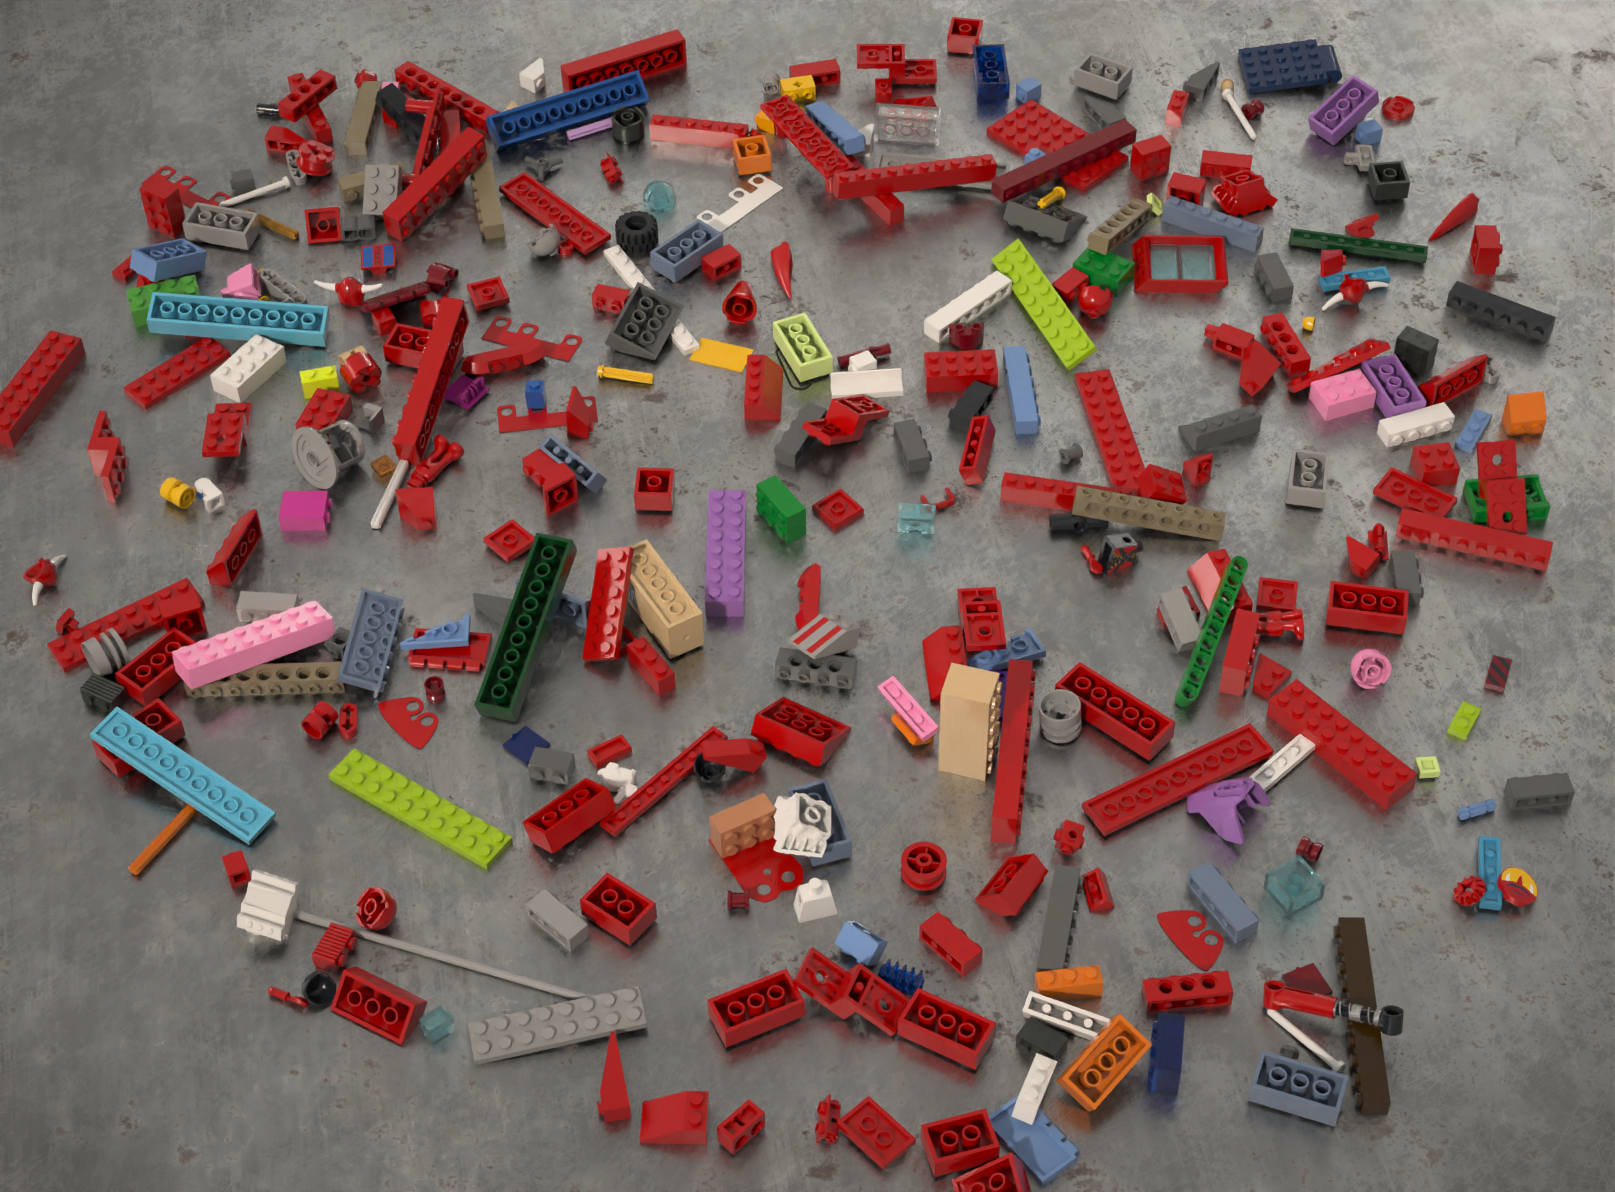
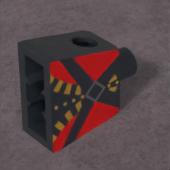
M1128 533L1105 536L1098 562L1102 565L1103 571L1110 575L1131 566L1134 563L1136 553L1143 551V544L1141 541H1135Z

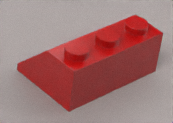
M1035 853L1008 857L978 894L975 901L1001 916H1014L1022 910V905L1033 896V891L1043 883V878L1049 871Z

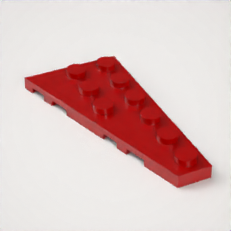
M1369 338L1348 351L1333 356L1332 360L1307 372L1305 375L1293 378L1287 384L1288 391L1296 393L1311 386V382L1328 378L1391 349L1389 342Z

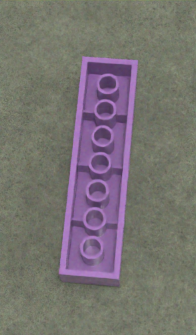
M709 490L705 581L706 617H744L746 490Z

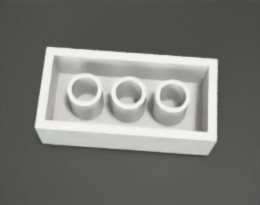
M258 334L254 335L210 375L213 390L238 403H242L287 362L284 346Z

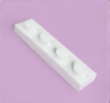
M1299 734L1249 778L1259 783L1264 792L1268 791L1313 752L1315 744L1302 734Z

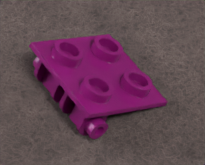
M461 375L447 388L444 399L469 410L490 390V387L485 386V379L483 377H477L473 380Z

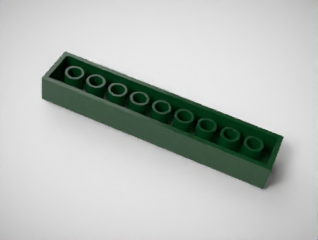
M536 533L474 704L480 715L517 722L577 553V548L572 539Z

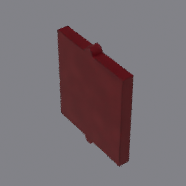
M1314 963L1301 968L1296 967L1295 970L1282 975L1288 987L1323 995L1333 993Z

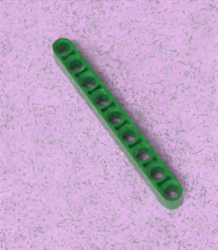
M1242 556L1233 557L1224 569L1175 694V702L1180 707H1188L1198 697L1248 568V562Z

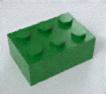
M1087 247L1073 262V267L1089 276V286H1100V290L1104 291L1107 288L1117 298L1134 279L1135 262L1111 252L1104 255Z
M774 475L757 483V492L755 493L757 512L759 515H763L768 525L776 530L778 536L783 538L788 544L806 535V508L779 478Z

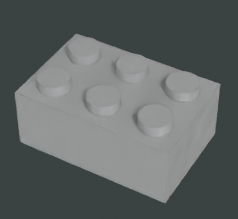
M1089 52L1075 69L1074 85L1117 100L1132 81L1133 67Z
M365 164L363 215H374L375 219H384L382 212L402 192L403 170L399 165Z
M1300 449L1292 450L1286 504L1317 508L1324 507L1330 453Z

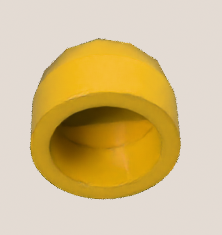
M1311 316L1305 317L1302 320V327L1313 331L1316 318Z

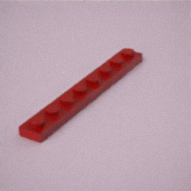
M712 726L607 817L602 819L600 826L614 837L619 835L694 771V760L702 753L701 742L728 740V736Z

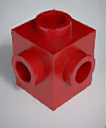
M1065 819L1060 828H1057L1053 840H1056L1054 848L1059 849L1064 854H1074L1078 849H1082L1085 837H1082L1085 826Z

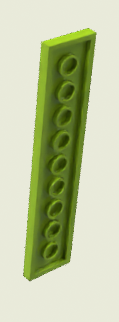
M1019 238L991 259L1000 273L1012 280L1013 292L1069 371L1098 350Z
M355 748L328 774L331 781L485 869H488L513 842L510 835Z

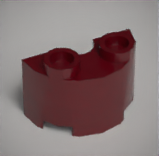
M434 262L427 269L426 272L429 274L426 282H423L430 286L431 292L440 295L448 288L450 281L457 278L459 270Z
M984 322L972 323L969 327H965L963 324H949L950 344L958 346L959 350H975L977 345L983 343Z

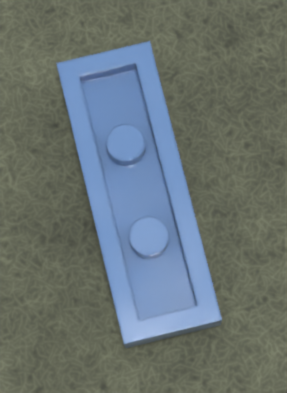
M1475 409L1456 440L1454 448L1472 454L1476 447V442H1479L1490 423L1492 414Z

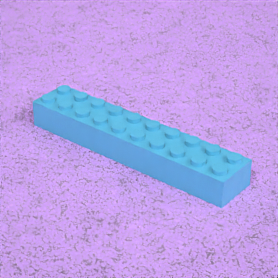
M152 292L146 321L149 333L249 341L254 335L258 334L275 343L325 347L330 315L328 306Z

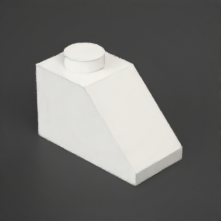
M542 58L537 59L519 73L521 87L536 93L545 86Z
M869 124L858 130L865 136V150L852 154L853 156L870 157L874 140V124Z

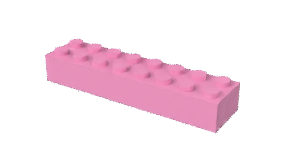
M316 600L307 602L299 607L290 608L285 612L273 614L268 618L254 621L243 627H237L229 632L220 633L215 637L200 640L195 644L172 651L175 671L192 690L329 640L335 633L333 618Z

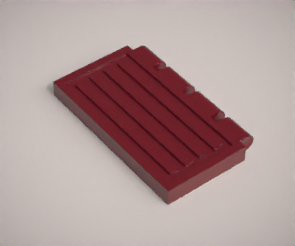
M420 282L358 302L357 305L359 310L364 313H370L383 307L385 308L431 292L428 284Z

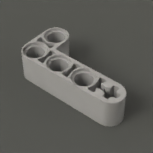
M271 268L260 271L259 276L262 289L277 301L308 304L306 294Z

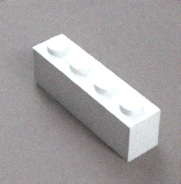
M1445 402L1379 420L1377 434L1387 448L1451 430L1455 416Z
M1029 991L1022 1010L1025 1018L1029 1019L1032 1017L1045 1025L1090 1041L1110 1020L1109 1018Z

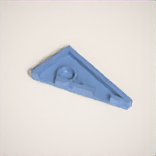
M465 614L464 619L455 623L451 620L441 626L424 631V636L416 639L412 636L400 642L401 650L469 646L470 614Z

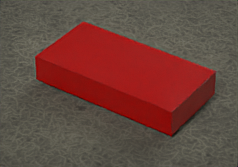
M621 734L587 750V755L596 768H599L632 752V747Z

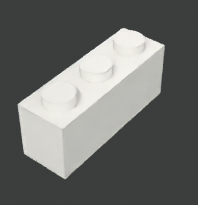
M1036 1053L1011 1117L1031 1125L1033 1124L1051 1081L1057 1061Z

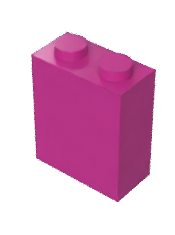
M283 491L279 513L281 531H326L327 523H330L331 520L329 509L333 508V500L329 498L328 491Z

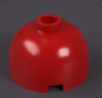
M1100 286L1083 287L1081 292L1079 291L1078 304L1081 311L1091 318H1098L1109 312L1114 295L1107 288L1104 291L1100 290Z
M370 887L359 897L356 906H359L358 913L355 912V917L358 924L364 928L373 930L386 928L393 922L396 916V900L387 890L380 887Z

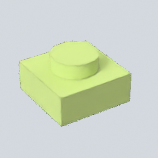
M1152 192L1148 194L1147 202L1152 204L1151 212L1159 216L1163 213V201Z
M1436 756L1417 757L1415 759L1419 779L1440 776V768Z

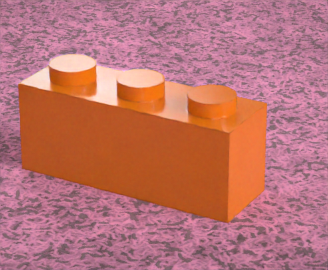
M1092 965L1035 972V993L1060 1002L1102 997L1103 979L1100 966Z

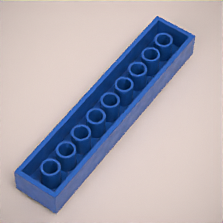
M637 70L490 115L485 123L496 152L611 117L613 111L622 106H628V108L632 109L634 107H644L650 99L640 72Z

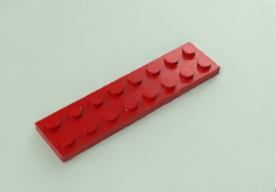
M526 172L499 186L500 193L548 228H550L548 224H553L558 230L560 237L572 242L574 247L585 255L611 240L609 232Z
M185 578L47 643V646L65 673L87 662L81 648V643L92 637L101 643L99 634L104 632L107 635V630L113 628L126 644L164 626L158 606L159 601L196 591L200 606H205V603L189 579Z

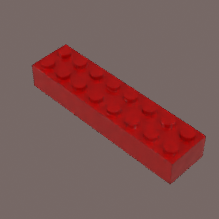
M676 29L560 65L563 92L565 93L639 70L641 78L644 79L687 65L686 41L679 30Z
M468 126L382 212L387 234L403 242L412 235V232L417 227L422 225L428 216L433 214L439 205L443 204L449 195L454 193L460 184L464 183L465 179L487 158L483 134Z
M50 330L0 394V444L14 448L86 354L81 338Z
M1298 679L1269 699L1267 714L1295 737L1302 734L1315 744L1314 752L1386 810L1414 789L1417 778L1415 771Z

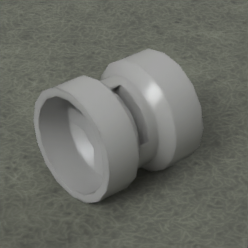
M769 72L765 75L763 83L765 93L773 95L778 92L780 76L777 73Z

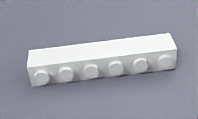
M998 271L988 275L984 280L975 284L974 287L965 291L943 308H940L933 315L927 317L924 320V334L938 343L949 337V324H963L965 326L1010 295L1012 280Z

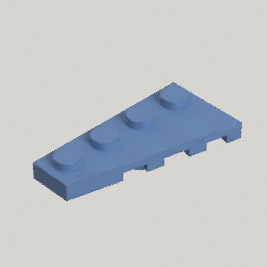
M1029 628L1025 630V634L1011 637V641L1006 643V649L985 650L967 659V666L988 671H999L1008 668L1009 659L1033 661L1046 657V650L1032 629Z

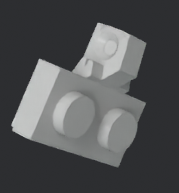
M1356 144L1355 152H1345L1344 164L1358 165L1359 171L1367 172L1369 164L1376 163L1372 145Z

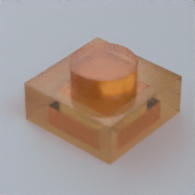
M384 455L372 461L371 467L382 478L395 471L396 464L387 455Z

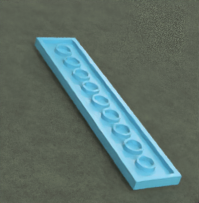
M116 707L90 733L92 740L248 845L276 817V813L119 707Z

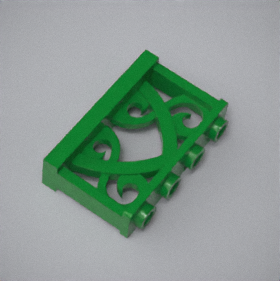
M1538 474L1517 476L1525 480L1527 521L1547 519L1550 504L1546 500ZM1478 479L1465 480L1463 494L1472 515V522L1476 525L1487 524L1486 499H1480L1474 495L1477 494L1479 496ZM1529 490L1534 491V493L1527 495ZM1477 503H1482L1483 506H1477ZM1509 512L1503 514V521H1510L1511 514Z

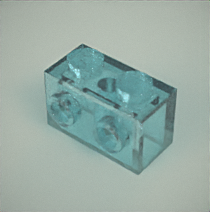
M898 503L897 532L934 534L936 505Z

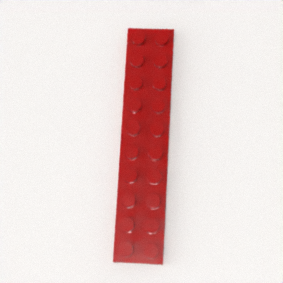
M1110 369L1076 373L1074 379L1112 488H1115V493L1142 497L1138 477L1145 470V466Z
M1249 723L1083 802L1082 809L1100 832L1106 836L1189 796L1207 785L1214 784L1272 756L1274 749Z

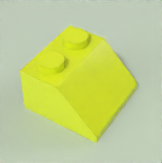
M335 365L300 371L305 399L311 398L317 388L340 392Z

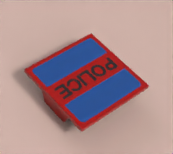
M395 243L361 246V270L370 269L373 274L386 273L387 268L395 267Z

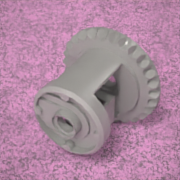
M340 420L321 430L303 426L297 429L292 436V453L299 471L310 484L319 489H328L334 486L339 478L338 473L361 462L365 456L364 439L357 427L347 420Z

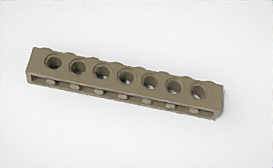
M1077 486L1072 507L1073 515L1215 541L1221 540L1226 517L1225 512Z
M341 662L260 664L192 690L186 683H184L188 697L337 693L345 692L346 683L336 681Z

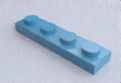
M1382 266L1339 272L1326 277L1319 275L1318 281L1324 292L1339 290V285L1345 280L1344 274H1348L1349 278L1367 279V282L1390 283L1391 277L1386 267Z
M1479 836L1478 876L1486 885L1485 893L1479 900V908L1501 910L1502 890L1499 891L1497 886V879L1501 873V839Z

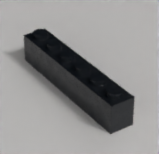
M1456 281L1450 290L1446 306L1542 342H1545L1552 332L1556 319L1555 316Z

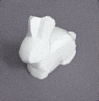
M610 762L597 773L598 776L602 777L603 783L609 791L618 792L613 799L615 805L619 806L638 790L637 786L634 785L638 773L634 769L629 770Z

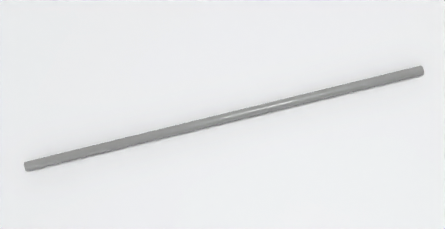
M299 910L294 912V918L327 928L333 922L355 930L356 936L574 1000L592 996Z

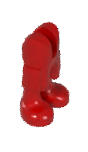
M1296 608L1286 613H1281L1280 610L1260 613L1259 621L1263 623L1261 633L1257 634L1282 636L1283 631H1292L1297 640H1304L1302 608Z

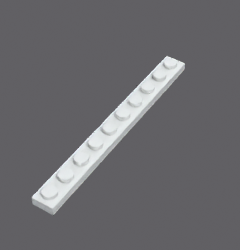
M619 245L603 251L605 258L632 291L637 282L655 290ZM677 319L669 334V338L681 353L686 356L700 349V346L681 321Z

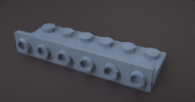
M362 588L336 681L374 691L373 698L376 699L379 692L383 693L386 681H382L383 677L387 678L390 668L386 664L387 662L391 663L393 651H390V649L395 647L397 637L394 634L399 632L401 622H398V619H402L405 608L402 607L404 599Z

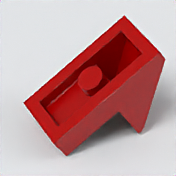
M1377 213L1356 219L1345 225V227L1356 237L1370 238L1375 234L1372 226L1380 218Z

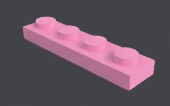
M894 676L877 686L878 691L923 742L940 731L937 724Z

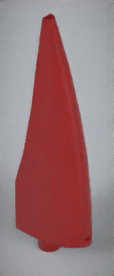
M1469 193L1442 220L1429 238V241L1438 238L1452 228L1467 221L1478 212L1479 198L1474 193Z
M784 241L781 245L773 248L770 254L778 281L789 299H792L791 275L793 259L789 243Z

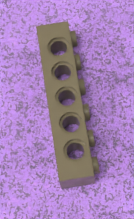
M1137 198L1127 202L1125 206L1120 208L1115 214H1112L1109 219L1105 220L1093 232L1089 233L1087 238L1089 242L1088 249L1107 255L1149 220L1152 204Z

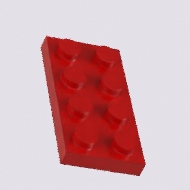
M1393 467L1389 469L1373 489L1374 495L1397 506L1440 517H1446L1458 500L1457 497Z

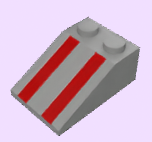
M831 610L818 615L790 637L788 643L811 658L818 659L856 648L861 627L854 624L852 620L840 615L839 612Z

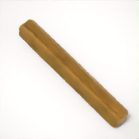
M258 213L262 226L293 240L299 237L298 230Z

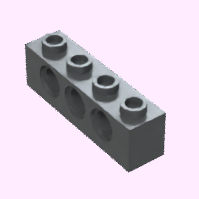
M782 647L779 648L775 662L776 678L852 689L857 672V659L829 655L813 659L801 650Z

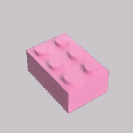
M1356 369L1311 382L1309 399L1323 419L1328 421L1374 408L1377 392L1362 371Z

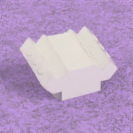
M796 792L792 797L778 796L774 805L777 811L773 817L775 819V835L773 838L777 841L773 850L785 854L822 858L827 847V839L831 836V806L822 800H814L805 793Z
M258 869L252 870V878L248 882L247 892L241 903V913L237 915V927L245 929L253 935H264L282 941L285 936L288 937L294 912L297 909L296 900L299 883Z

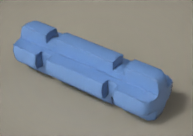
M1494 799L1485 800V803L1482 801L1467 806L1468 808H1459L1457 816L1460 820L1468 819L1469 816L1472 818L1484 814L1486 811L1496 810L1497 804Z

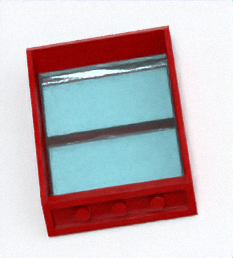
M1144 235L1132 244L1136 292L1217 293L1229 284L1223 236Z

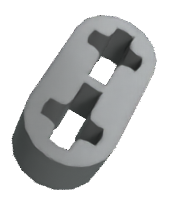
M1487 354L1488 365H1486L1483 380L1486 383L1494 384L1499 380L1500 370L1495 358Z

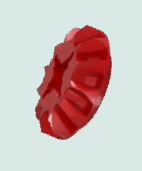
M1471 875L1469 878L1464 877L1462 882H1457L1458 887L1453 889L1455 893L1453 897L1460 905H1473L1483 897L1486 890L1485 882L1479 876ZM1466 888H1472L1473 892L1465 890Z

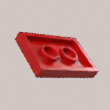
M870 1096L850 1110L836 1124L839 1130L883 1170L916 1143V1138Z

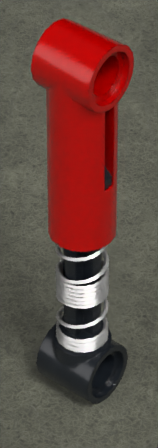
M1269 980L1264 983L1263 1005L1270 1010L1285 1008L1331 1019L1340 1016L1342 1019L1347 1017L1351 1021L1360 1023L1366 1021L1370 1025L1378 1026L1383 1034L1389 1036L1400 1035L1403 1031L1404 1011L1398 1006L1389 1005L1382 1009L1371 1010L1370 1007L1367 1009L1363 1005H1351V1003L1348 1005L1341 1003V1001L1339 1003V998L1286 987L1285 983L1278 980Z

